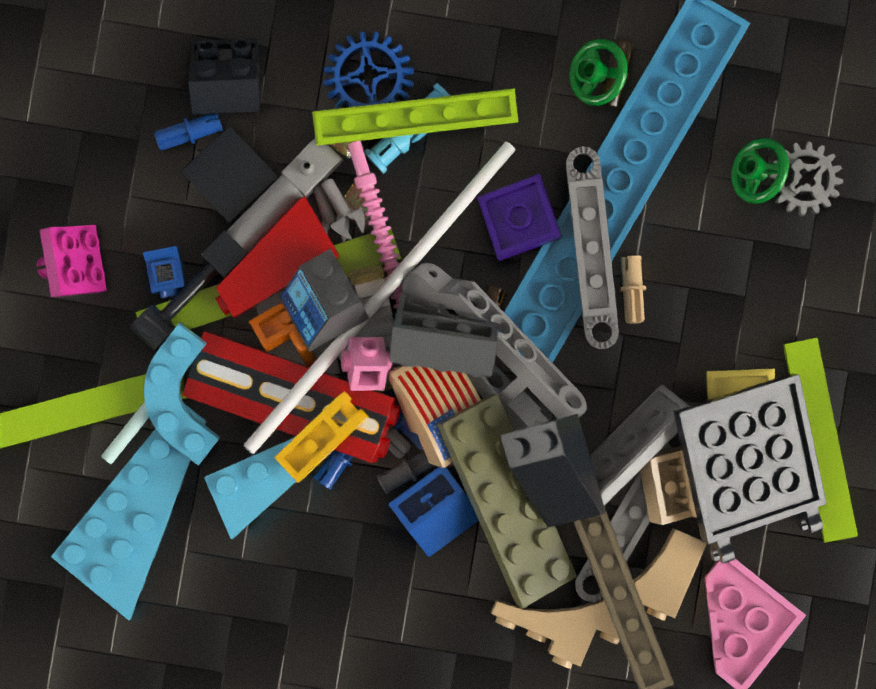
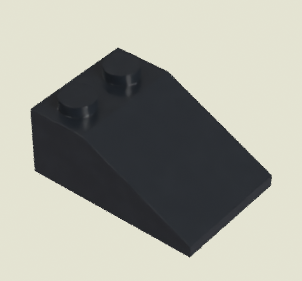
M578 413L500 435L510 470L547 527L606 513Z

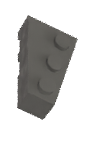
M401 293L393 324L389 362L399 363L406 367L420 366L433 368L440 372L454 371L467 373L474 377H492L500 324L462 311L458 313V316L440 311V304L430 302L428 306L411 301L410 294Z

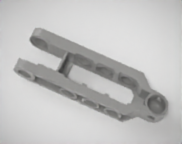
M430 263L420 264L406 276L403 281L402 291L411 295V301L428 306L430 302L441 305L440 311L448 313L446 309L454 310L457 314L462 311L500 324L499 330L501 333L499 332L496 355L510 368L517 378L511 382L495 364L492 377H474L469 374L467 376L475 390L483 398L491 394H498L514 431L549 421L540 412L541 408L524 391L526 387L558 419L577 413L578 417L585 413L587 403L580 391L474 281L453 279L441 268ZM429 272H433L435 277H432Z

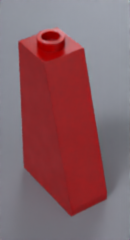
M305 197L296 202L216 287L220 295L215 299L224 315L231 313L233 318H238L282 292L300 265L329 249L332 250L336 259L340 258L335 246Z

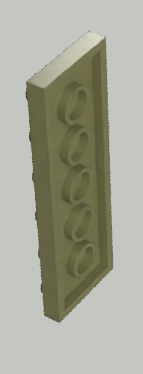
M491 394L438 423V429L518 608H525L576 578L577 575L556 527L546 526L510 470L500 435L512 432L513 428L498 394Z

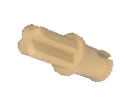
M642 256L620 257L623 287H620L619 291L623 292L625 322L629 324H638L645 319L643 291L646 290V286H643Z

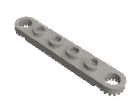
M582 146L575 148L568 155L566 172L585 339L590 346L596 349H607L617 341L619 328L599 155L595 150ZM584 154L592 159L593 167L589 172L580 173L574 169L573 161L578 155ZM603 322L609 325L611 328L609 340L598 342L593 338L592 329L597 323Z
M667 443L661 450L669 449L672 447L669 443ZM640 470L610 519L625 561L628 560L649 524ZM587 559L576 578L575 588L583 600L597 602L603 599L601 591L590 595L583 590L582 584L585 578L594 575Z

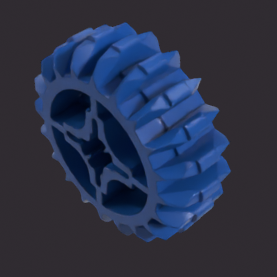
M363 31L359 34L361 42L355 44L354 38L349 35L347 36L349 48L346 49L341 43L336 44V49L341 54L340 57L331 53L328 55V60L336 65L335 67H324V73L333 75V78H328L323 83L325 87H335L334 90L327 94L329 100L337 97L341 98L335 104L336 109L343 108L345 105L357 107L398 102L396 100L398 97L405 101L409 100L410 95L403 91L402 88H413L414 82L404 79V77L414 74V69L412 67H402V65L410 61V57L408 54L397 57L403 47L401 44H397L390 49L389 46L392 42L390 36L385 37L381 44L378 43V32H373L372 41H367L366 34ZM370 51L386 56L395 68L387 69V67L375 66L371 60ZM360 53L361 64L359 68L354 72H349L348 75L341 76L346 62L354 55ZM366 61H368L369 70H372V74H378V77L373 78V84H371L372 93H369V87L366 85L365 80L362 82L359 80V77L365 76ZM397 78L392 92L385 99L377 102L376 93L378 86L384 82H389V79ZM350 85L351 87L362 88L366 93L367 104L353 100L345 93L342 86Z

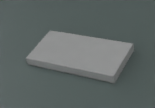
M663 384L590 454L604 505L678 433L673 411L688 407L689 405Z

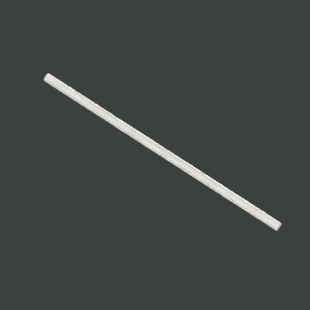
M504 142L363 307L369 319L337 336L243 446L249 452L254 454L347 347L349 338L355 337L406 276L514 153L515 148L509 142Z

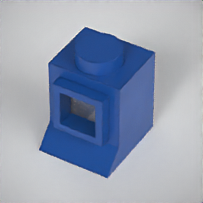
M172 246L143 252L151 293H160L161 299L175 297L180 292V289L187 285L180 248Z

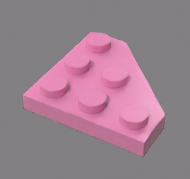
M719 559L704 577L715 673L735 689H748L806 615L738 560L735 559L721 564Z

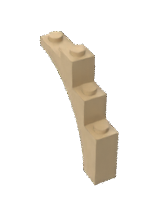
M672 528L660 552L645 570L633 579L643 606L648 607L646 613L664 621L667 615L676 618L707 545L706 543ZM604 598L597 602L573 608L550 610L528 607L518 608L514 604L496 599L491 613L497 616L495 622L513 630L515 625H519L528 629L527 636L545 643L547 638L551 639L548 652L554 655L552 661L571 669L572 664L581 667L596 629L601 631L599 637L617 645L620 640Z

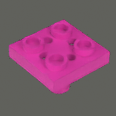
M96 225L49 227L40 230L44 257L38 259L37 267L46 265V268L37 271L42 278H48L51 297L94 294L107 291Z

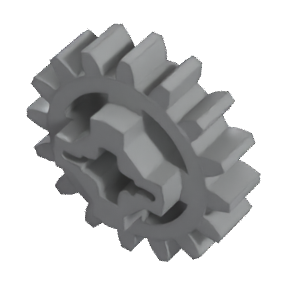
M807 142L804 150H801L798 143L792 145V154L785 150L789 160L790 181L787 187H785V184L779 191L780 196L775 202L779 204L786 201L788 203L787 212H791L795 207H798L799 216H804L807 208H810L814 215L819 213L818 204L828 208L831 206L828 197L836 198L839 196L840 193L834 189V186L842 184L843 179L835 177V173L840 171L842 167L832 166L831 162L835 158L834 153L827 157L823 155L825 146L821 145L814 151L812 150V142ZM810 157L817 160V162L805 164L798 158ZM816 169V172L811 175L812 178L809 180L812 186L807 183L795 189V185L799 183L802 177L799 172L804 175ZM824 171H826L827 175L826 188H824L821 184L822 173ZM777 174L768 175V178L771 180H775ZM798 193L807 194L813 200L801 201L794 198V196Z

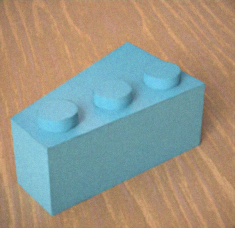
M294 438L204 477L231 540L296 483L293 477L274 458Z

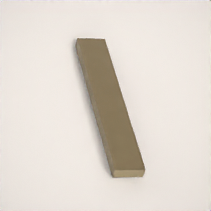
M607 513L574 521L639 689H663L674 685Z

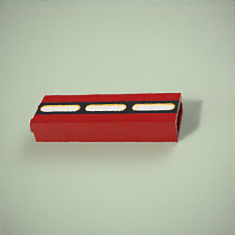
M204 331L201 339L206 342V345L194 359L182 396L262 424L309 370L310 366L214 332ZM324 372L276 428L277 430L297 436L330 403L345 391L352 398L351 403L358 411L362 409L368 415V418L334 450L370 463L378 462L379 457L384 458L390 445V439L386 438L390 425H396L401 413V407L397 406L398 400L396 396L379 390H350L349 380ZM341 411L333 417L340 426L348 420Z

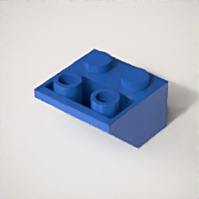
M437 467L388 504L428 557L479 521L468 495L447 467Z

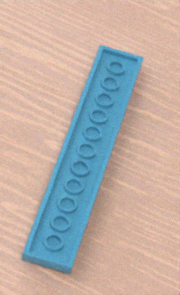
M712 0L685 1L597 152L601 165L611 262L750 25V22ZM591 162L585 173L589 172L592 169L593 162ZM570 200L557 220L563 238L542 246L504 311L552 363L582 313Z

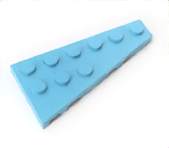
M183 402L184 407L205 425L206 420ZM156 429L51 556L129 621L134 613L136 603L145 584L147 574L155 558L191 461L169 444Z

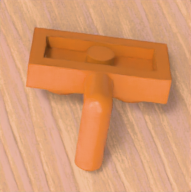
M282 302L249 321L266 352L291 339L307 366H312L317 360L313 350L309 352Z

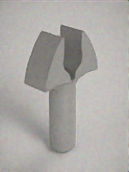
M325 180L321 186L337 213L336 222L330 224V227L339 235L352 240L349 232L345 229V217L348 216L349 219L357 222L363 234L365 229L363 208L361 207L358 210L350 209L334 180Z
M318 184L313 188V193L323 220L322 226L328 235L330 224L335 223L337 217L321 184ZM347 217L345 218V229L349 232L350 223ZM341 236L343 243L346 242L347 238Z

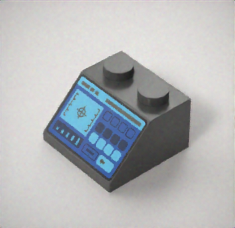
M331 249L300 265L279 296L309 352L369 319L359 297Z

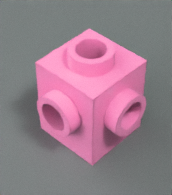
M383 337L349 338L347 351H342L341 368L343 372L348 374L350 390L385 389L387 373L391 371L392 362H389L390 351H386Z

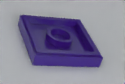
M541 174L477 197L499 261L563 238Z

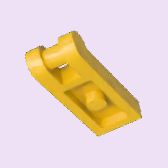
M345 391L274 457L297 483L301 482L368 418V415L362 409L359 411L351 403L352 398ZM340 411L348 419L342 426L333 418Z

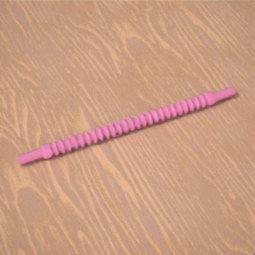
M361 141L347 144L357 174L354 180L357 189L362 190L359 197L365 199L362 206L368 209L365 216H370L371 218L368 225L373 226L374 230L371 231V234L376 235L374 244L379 245V249L376 252L382 255L379 262H384L385 264L382 271L388 274L385 277L386 280L400 264L396 259L399 257V254L394 253V249L397 246L391 243L394 236L388 233L391 226H386L385 224L388 217H384L382 214L385 208L380 207L382 198L377 197V193L380 190L374 187L377 183L375 174L370 173ZM403 281L390 297L396 301V304L393 306L394 309H398L401 293L403 292ZM452 462L451 464H449V465L446 466V467L453 466L454 463Z

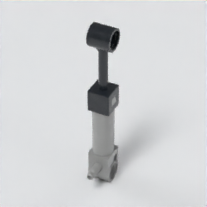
M314 138L281 172L282 175L226 232L223 231L201 253V256L208 264L162 311L154 304L151 305L134 321L130 329L151 350L156 352L176 328V325L171 320L217 273L225 279L298 200L303 197L307 199L313 193V188L318 184H322L341 164L343 158L329 145L316 146Z

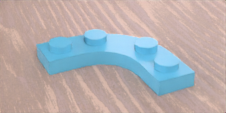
M179 322L156 352L148 367L144 383V398L148 415L158 433L174 448L199 465L219 440L220 436L196 419L184 407L180 395L181 379L187 368L204 348L206 342Z

